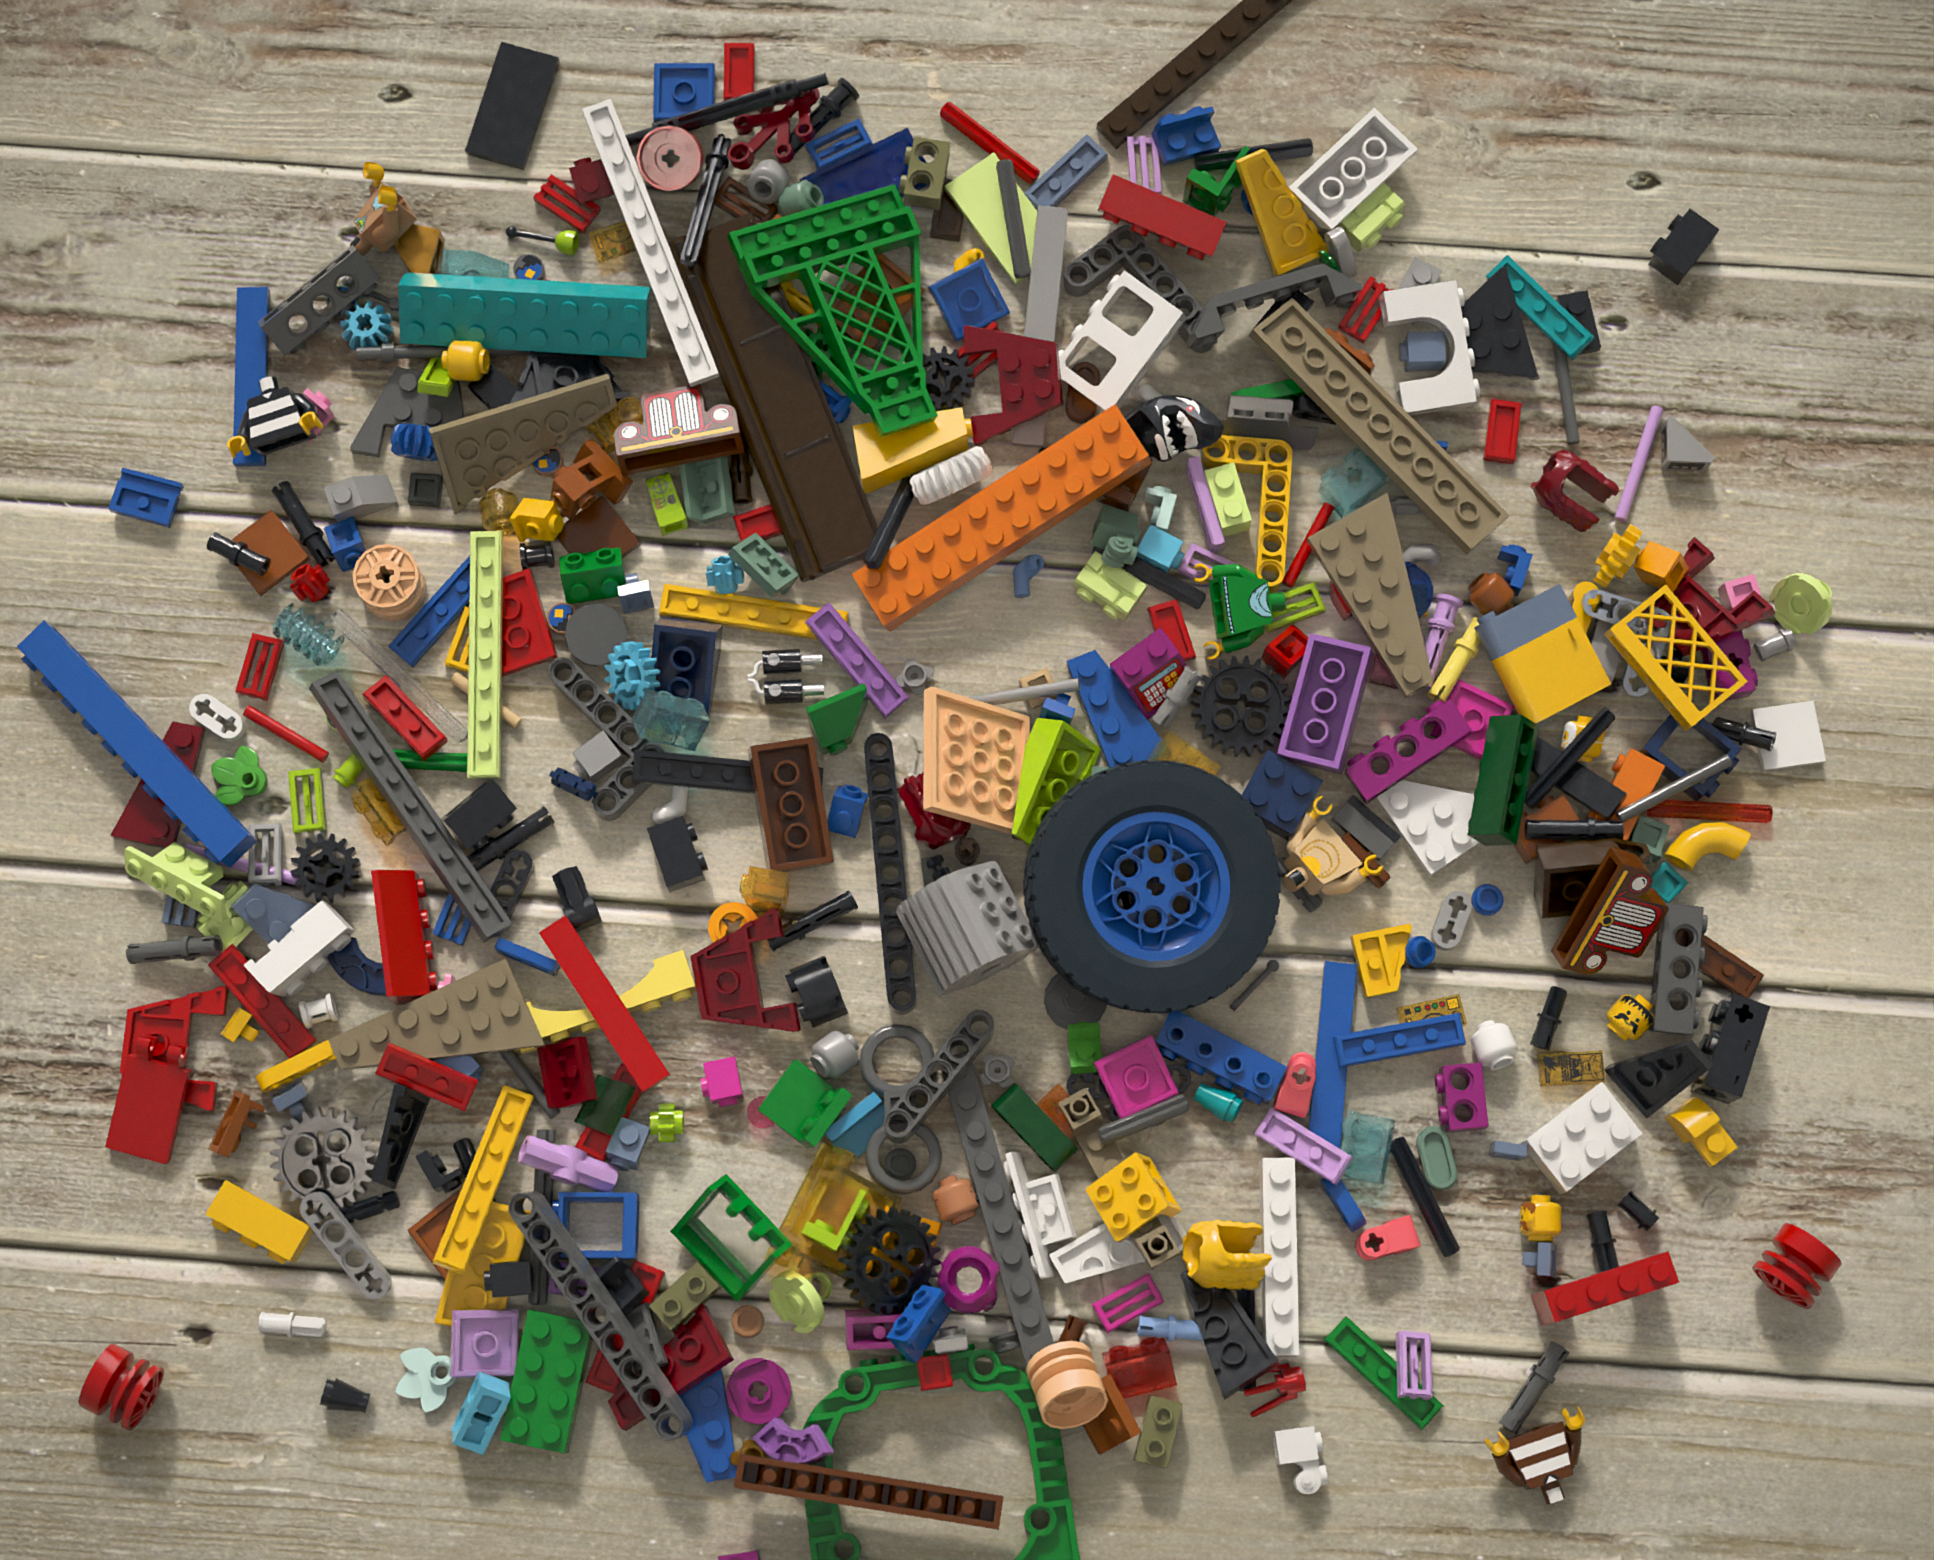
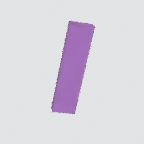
M829 602L805 621L806 626L857 686L865 684L868 699L884 718L888 717L909 699V696Z

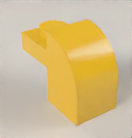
M1698 1097L1690 1098L1665 1117L1683 1143L1690 1141L1709 1167H1712L1738 1148L1718 1122L1721 1119Z

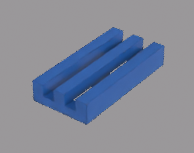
M859 118L805 144V148L819 173L873 147V143ZM858 129L859 133L841 140L818 153L816 152V149ZM861 140H864V141H862V142H860V143H858V144H856V145H854V146H852V147H850V148H847V149H845V150H843V151H841V152H839V153H837V154H835V155H833V156H831V157H829V158H827V159L821 161L822 159H824V158H826V157H828V156H830V155H832V154H834V153H836V152H838V151H840V150H842V149H844V148H846V147H848V146H850V145H852V144H855V143H857V142H859V141H861Z
M449 893L432 934L463 946L472 925L465 918L458 937L453 935L462 915V910L458 905L447 931L443 932L455 902Z
M499 937L495 944V950L499 954L552 976H557L561 967L557 960Z

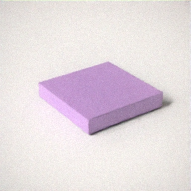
M452 1310L450 1376L452 1378L476 1377L478 1371L493 1377L514 1376L518 1358L519 1310Z

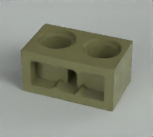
M914 137L912 147H906L904 165H909L907 175H901L899 193L904 194V205L940 210L950 157V142ZM923 155H930L934 160L924 163L919 158ZM924 183L929 188L925 191H917L914 186Z
M697 1261L649 1307L669 1330L674 1332L695 1313L694 1311L701 1303L705 1304L722 1287Z
M1153 1395L1148 1396L1134 1461L1168 1468L1183 1403Z

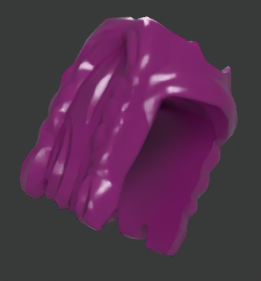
M974 1246L961 1247L949 1252L944 1261L940 1263L942 1269L938 1272L939 1275L937 1276L938 1285L945 1293L942 1302L949 1308L951 1307L963 1313H976L982 1310L983 1312H988L993 1309L998 1298V1281L996 1278L1000 1272L999 1263L993 1261L988 1253ZM972 1267L981 1274L982 1283L976 1292L965 1293L956 1286L955 1279L957 1273L962 1268Z

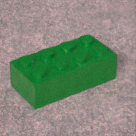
M528 1309L510 1390L511 1398L506 1408L499 1441L569 1454L593 1338L580 1319Z

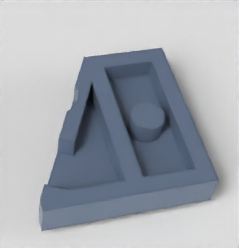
M253 884L231 907L270 944L274 939L279 943L292 930L290 926L317 904Z

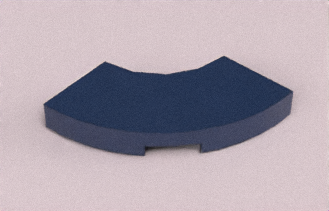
M352 937L349 944L338 952L335 950L327 956L336 973L349 985L370 995L387 997L383 964L367 958L360 950L356 937Z

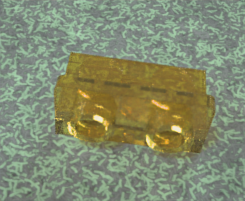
M370 777L357 784L351 796L354 808L359 814L364 815L371 825L373 834L378 839H381L386 846L392 844L396 836L405 832L406 829Z

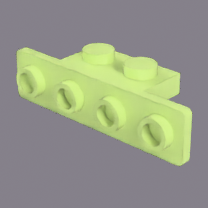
M173 842L154 857H150L131 846L124 849L125 869L130 876L145 882L156 890L173 897L180 903L188 905L219 923L226 920L225 897L209 888L223 877V867L216 865L214 862L176 842Z

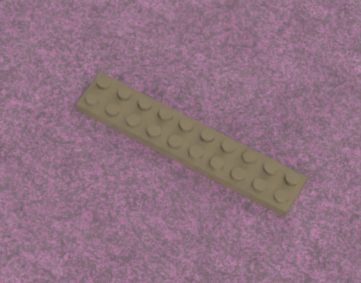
M1293 298L1251 331L1249 337L1466 555L1509 517V514Z

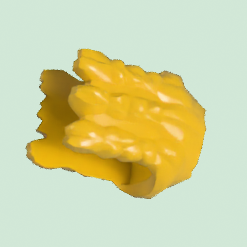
M1219 1219L1193 1224L1182 1238V1259L1187 1265V1275L1204 1288L1255 1290L1260 1286V1281L1265 1276L1264 1268L1272 1260L1270 1254H1253L1250 1251L1256 1244L1254 1242L1258 1239L1256 1236L1262 1234L1263 1227L1254 1222L1242 1223Z

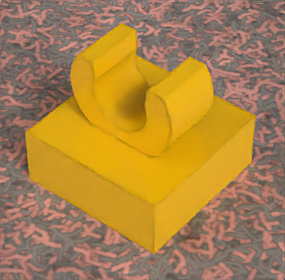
M238 1007L220 1034L232 1042L236 1040L238 1035L253 1042L259 1031L247 1024L252 1015Z

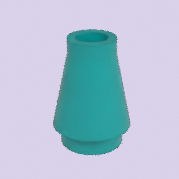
M1204 1083L1199 1085L1193 1100L1199 1102L1222 1122L1227 1120L1231 1123L1238 1116L1244 1100L1238 1098L1237 1093L1211 1087Z

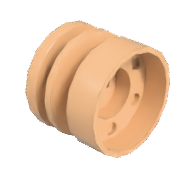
M391 544L376 545L365 551L356 561L353 571L354 587L368 610L378 618L389 621L403 620L416 613L423 604L427 592L425 578L412 555L402 547ZM386 574L391 575L389 583H384Z
M1076 1341L1058 1342L1040 1350L1029 1360L1026 1373L1033 1393L1036 1395L1035 1399L1043 1422L1049 1427L1058 1429L1075 1428L1098 1417L1106 1408L1108 1402L1101 1377L1098 1375L1091 1350L1084 1343Z

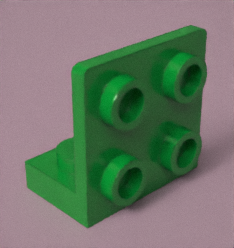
M1247 146L1242 148L1220 183L1216 182V179L1206 171L1199 172L1193 168L1186 178L1182 201L1214 217L1218 211L1224 212L1232 200L1230 195L1234 187L1240 188L1242 186L1235 161L1249 155L1250 148Z
M795 1059L760 1104L758 1111L808 1149L818 1144L852 1097V1094L843 1087L835 1089L807 1066Z

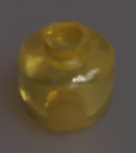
M495 488L481 498L479 501V511L485 530L502 531L503 536L514 532L510 517L518 507L519 499L513 492L502 488Z

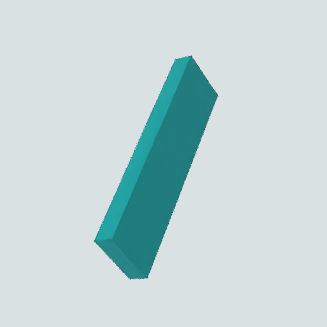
M1507 254L1485 276L1486 279H1490L1500 268L1506 266L1518 309L1573 361L1594 340V336Z

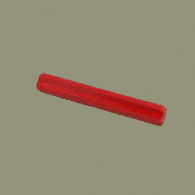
M947 102L941 108V118L990 155L995 153L1000 161L1012 160L1014 173L1025 182L1033 184L1038 179L1040 170L953 103Z

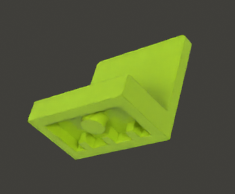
M860 1189L837 1236L833 1234L835 1231L834 1227L816 1219L814 1224L807 1221L801 1232L803 1237L838 1255L841 1245H850L851 1243L846 1233L855 1234V1231L851 1229L855 1220L862 1221L869 1208V1201L866 1200L867 1192Z

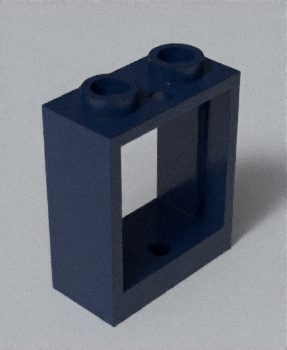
M1670 714L1639 752L1665 765L1661 774L1671 782H1674L1688 773L1658 750L1679 725ZM1704 718L1692 727L1727 754L1733 765L1705 779L1702 784L1697 783L1683 791L1696 802L1704 795L1709 798L1720 786V783L1716 781L1722 772L1728 775L1740 761L1735 756L1742 749Z

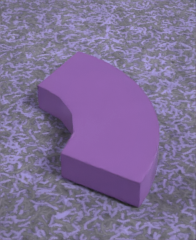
M773 1418L753 1436L757 1445L768 1456L776 1460L809 1465L822 1461L834 1453L819 1425H811L804 1430L797 1431L789 1427L782 1418Z

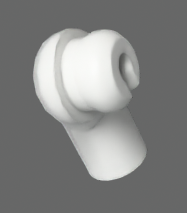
M673 786L671 801L662 807H657L653 811L655 823L660 824L684 816L688 798L687 787Z

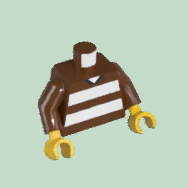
M1577 1407V1414L1574 1417H1569L1567 1409L1562 1410L1561 1414L1566 1423L1565 1426L1563 1421L1555 1422L1508 1439L1501 1432H1497L1499 1440L1496 1444H1492L1486 1438L1484 1443L1492 1452L1499 1473L1515 1486H1523L1525 1490L1541 1487L1547 1505L1565 1499L1559 1480L1573 1475V1469L1578 1464L1582 1444L1581 1427L1585 1423V1417L1580 1407Z

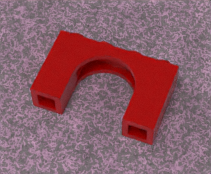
M1669 1251L1532 1294L1531 1297L1541 1326L1680 1282Z

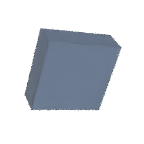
M1494 1141L1490 1144L1489 1155L1491 1157L1520 1161L1527 1154V1145Z

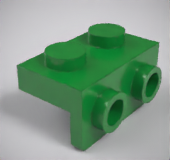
M619 547L602 548L598 551L586 553H571L559 557L560 577L565 600L568 604L619 597L617 586L626 585L622 552Z

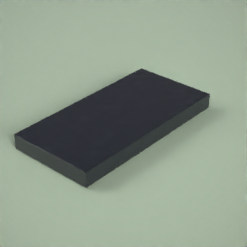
M505 42L500 43L465 148L466 155L524 170L560 62L559 57Z

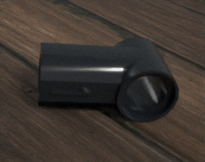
M577 866L565 868L552 876L564 906L562 908L563 913L576 932L602 922L593 897L589 896Z

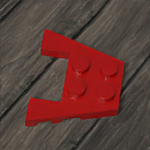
M219 986L212 990L195 992L184 997L172 1000L167 999L127 1009L119 1073H123L126 1056L130 1053L136 1054L137 1039L139 1036L144 1037V1034L158 1037L153 1055L154 1060L167 1063L166 1054L169 1045L174 1046L175 1043H180L189 1047L192 1015L226 1016L229 989L226 986ZM186 1055V1058H185V1060H184L183 1068H186L187 1055ZM189 1080L185 1101L207 1111L215 1112L218 1083Z

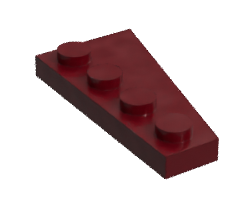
M172 721L163 738V742L195 774L206 730L203 727ZM141 778L110 836L116 839L165 849L173 842H177L182 821L180 819L174 821L162 809L166 804L160 797L156 800L153 799L142 788L145 782Z
M703 1303L694 1311L695 1315L685 1325L682 1323L673 1332L675 1336L664 1346L669 1364L660 1369L678 1396L734 1360L708 1307ZM624 1384L608 1400L621 1429L627 1431L646 1419ZM653 1388L650 1393L651 1400L659 1405L661 1401L660 1393Z

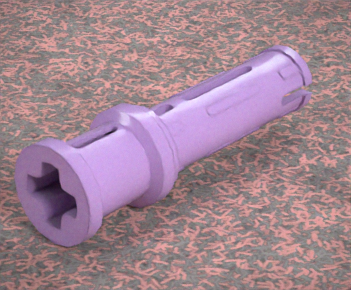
M1442 593L1436 596L1438 603L1433 618H1430L1428 621V628L1431 630L1425 645L1433 682L1448 635H1452L1455 631L1454 621L1458 609L1462 608L1464 603L1457 597ZM1433 682L1424 687V689H1431Z

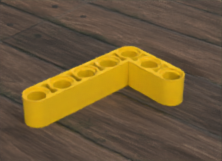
M1221 435L1217 442L1202 448L1201 462L1207 469L1234 463L1238 473L1261 474L1254 573L1258 579H1263L1261 576L1263 572H1273L1277 580L1268 582L1269 593H1274L1280 588L1285 574L1292 449L1288 443L1277 439ZM1210 448H1218L1222 451L1223 456L1214 458L1207 451ZM1242 450H1248L1253 454L1254 458L1243 460L1238 453ZM1276 452L1280 453L1285 458V461L1276 463L1270 459L1269 455ZM1277 482L1282 486L1283 490L1277 493L1272 492L1267 487V484ZM1276 512L1281 517V520L1270 522L1265 514ZM1268 541L1275 542L1279 550L1268 552L1263 544Z

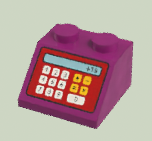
M1159 628L1111 662L1110 670L1148 720L1156 714L1167 697L1166 691L1168 688H1173L1187 665L1162 628Z

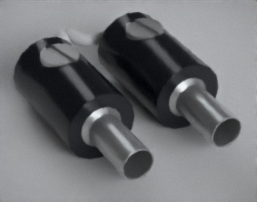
M800 649L762 651V661H758L754 666L753 673L748 674V683L754 684L756 692L764 695L765 705L801 703L804 696L824 695V684L802 685V679L764 681V691L759 688L756 680L751 679L757 675L761 665H763L764 674L801 672L802 666L822 665V654L801 655Z

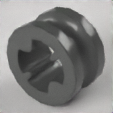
M1012 1331L990 1338L989 1342L995 1346L993 1352L1000 1354L1021 1347L1020 1342L1015 1340L1017 1332Z

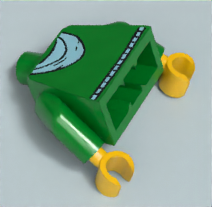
M1202 563L1194 566L1195 570H1206V575L1203 578H1194V581L1202 585L1209 582L1216 639H1222L1220 643L1208 641L1203 645V647L1213 644L1217 648V653L1214 656L1206 657L1207 659H1216L1223 651L1230 653L1249 647L1264 634L1265 626L1273 623L1272 612L1283 611L1285 608L1283 593H1269L1266 579H1258L1254 572L1239 564L1214 565L1211 569Z

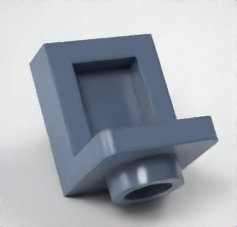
M620 1116L606 1150L607 1160L611 1161L610 1165L616 1166L622 1171H628L629 1168L637 1170L639 1158L650 1134V1127Z

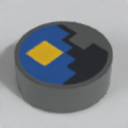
M525 254L520 256L514 263L513 272L516 279L543 280L545 269L539 257L533 254Z

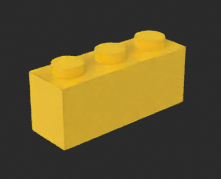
M227 1180L224 1181L205 1214L214 1219L211 1223L212 1226L227 1234L230 1229L240 1233L239 1241L254 1249L260 1244L269 1249L268 1257L283 1265L286 1260L296 1263L314 1232L303 1221Z

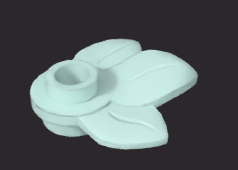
M413 1348L400 1354V1359L409 1371L406 1372L398 1383L396 1393L406 1398H421L424 1412L439 1408L446 1400L448 1387L453 1385L457 1379L450 1376L451 1358L435 1356L426 1348ZM440 1366H445L448 1370L447 1376L443 1379H440L436 1373Z

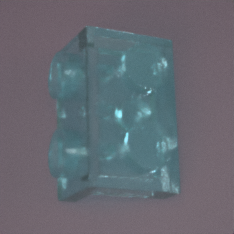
M1349 1110L1348 1117L1342 1123L1343 1142L1341 1150L1352 1156L1353 1160L1343 1174L1344 1177L1384 1184L1395 1120L1364 1115L1357 1111Z

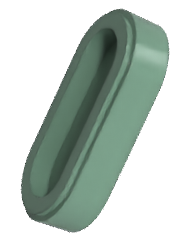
M1437 1126L1426 1127L1416 1138V1147L1423 1175L1432 1189L1438 1191L1446 1190L1454 1185L1458 1175L1450 1140L1442 1128Z

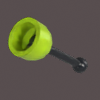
M509 226L505 231L509 238L518 236L555 243L559 252L575 256L579 246L578 231L564 230L556 237L520 231L514 226Z

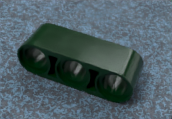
M1013 1083L991 1104L996 1113L1053 1172L1059 1170L1078 1151L1073 1142L1017 1084Z

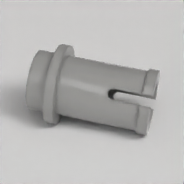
M1781 628L1778 629L1777 634L1754 643L1753 647L1758 658L1763 662L1765 659L1785 650L1787 652L1792 651V647L1796 646L1797 643L1789 628L1786 630Z

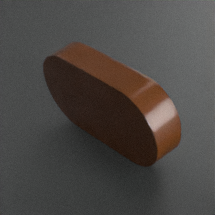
M1081 362L1071 369L1091 385L1098 386L1100 384V372L1092 363ZM1068 384L1065 406L1066 415L1075 423H1086L1094 417L1097 405Z

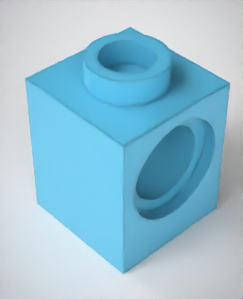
M1150 524L1137 547L1136 557L1169 573L1171 568L1177 570L1184 558L1185 553L1181 552L1183 541Z

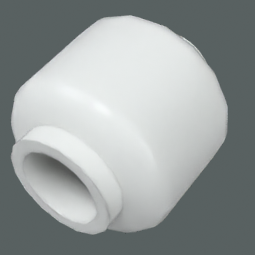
M1493 1020L1479 1024L1476 1027L1477 1032L1473 1034L1470 1040L1479 1063H1482L1484 1067H1490L1491 1070H1499L1512 1064L1518 1047L1509 1027L1503 1023H1495Z

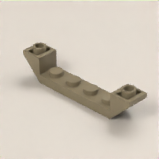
M1087 1088L1058 1102L1076 1142L1097 1179L1125 1160L1115 1142L1104 1145L1101 1142L1098 1129L1105 1124L1102 1114ZM1155 1217L1130 1235L1136 1248L1151 1269L1181 1254L1165 1224L1162 1225L1158 1217Z

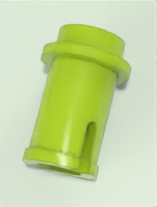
M353 752L339 769L335 768V775L332 777L346 789L350 785L354 786L356 784L354 780L363 770L362 765Z

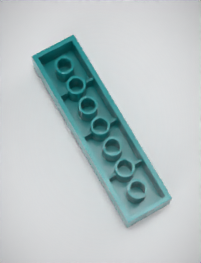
M409 272L404 273L398 284L401 344L449 346L453 341H477L485 349L646 358L650 348L651 287Z

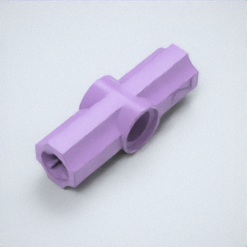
M530 1135L526 1136L518 1154V1163L549 1173L552 1179L570 1185L579 1184L598 1192H611L618 1178V1167L588 1157L585 1151L568 1145L558 1146Z

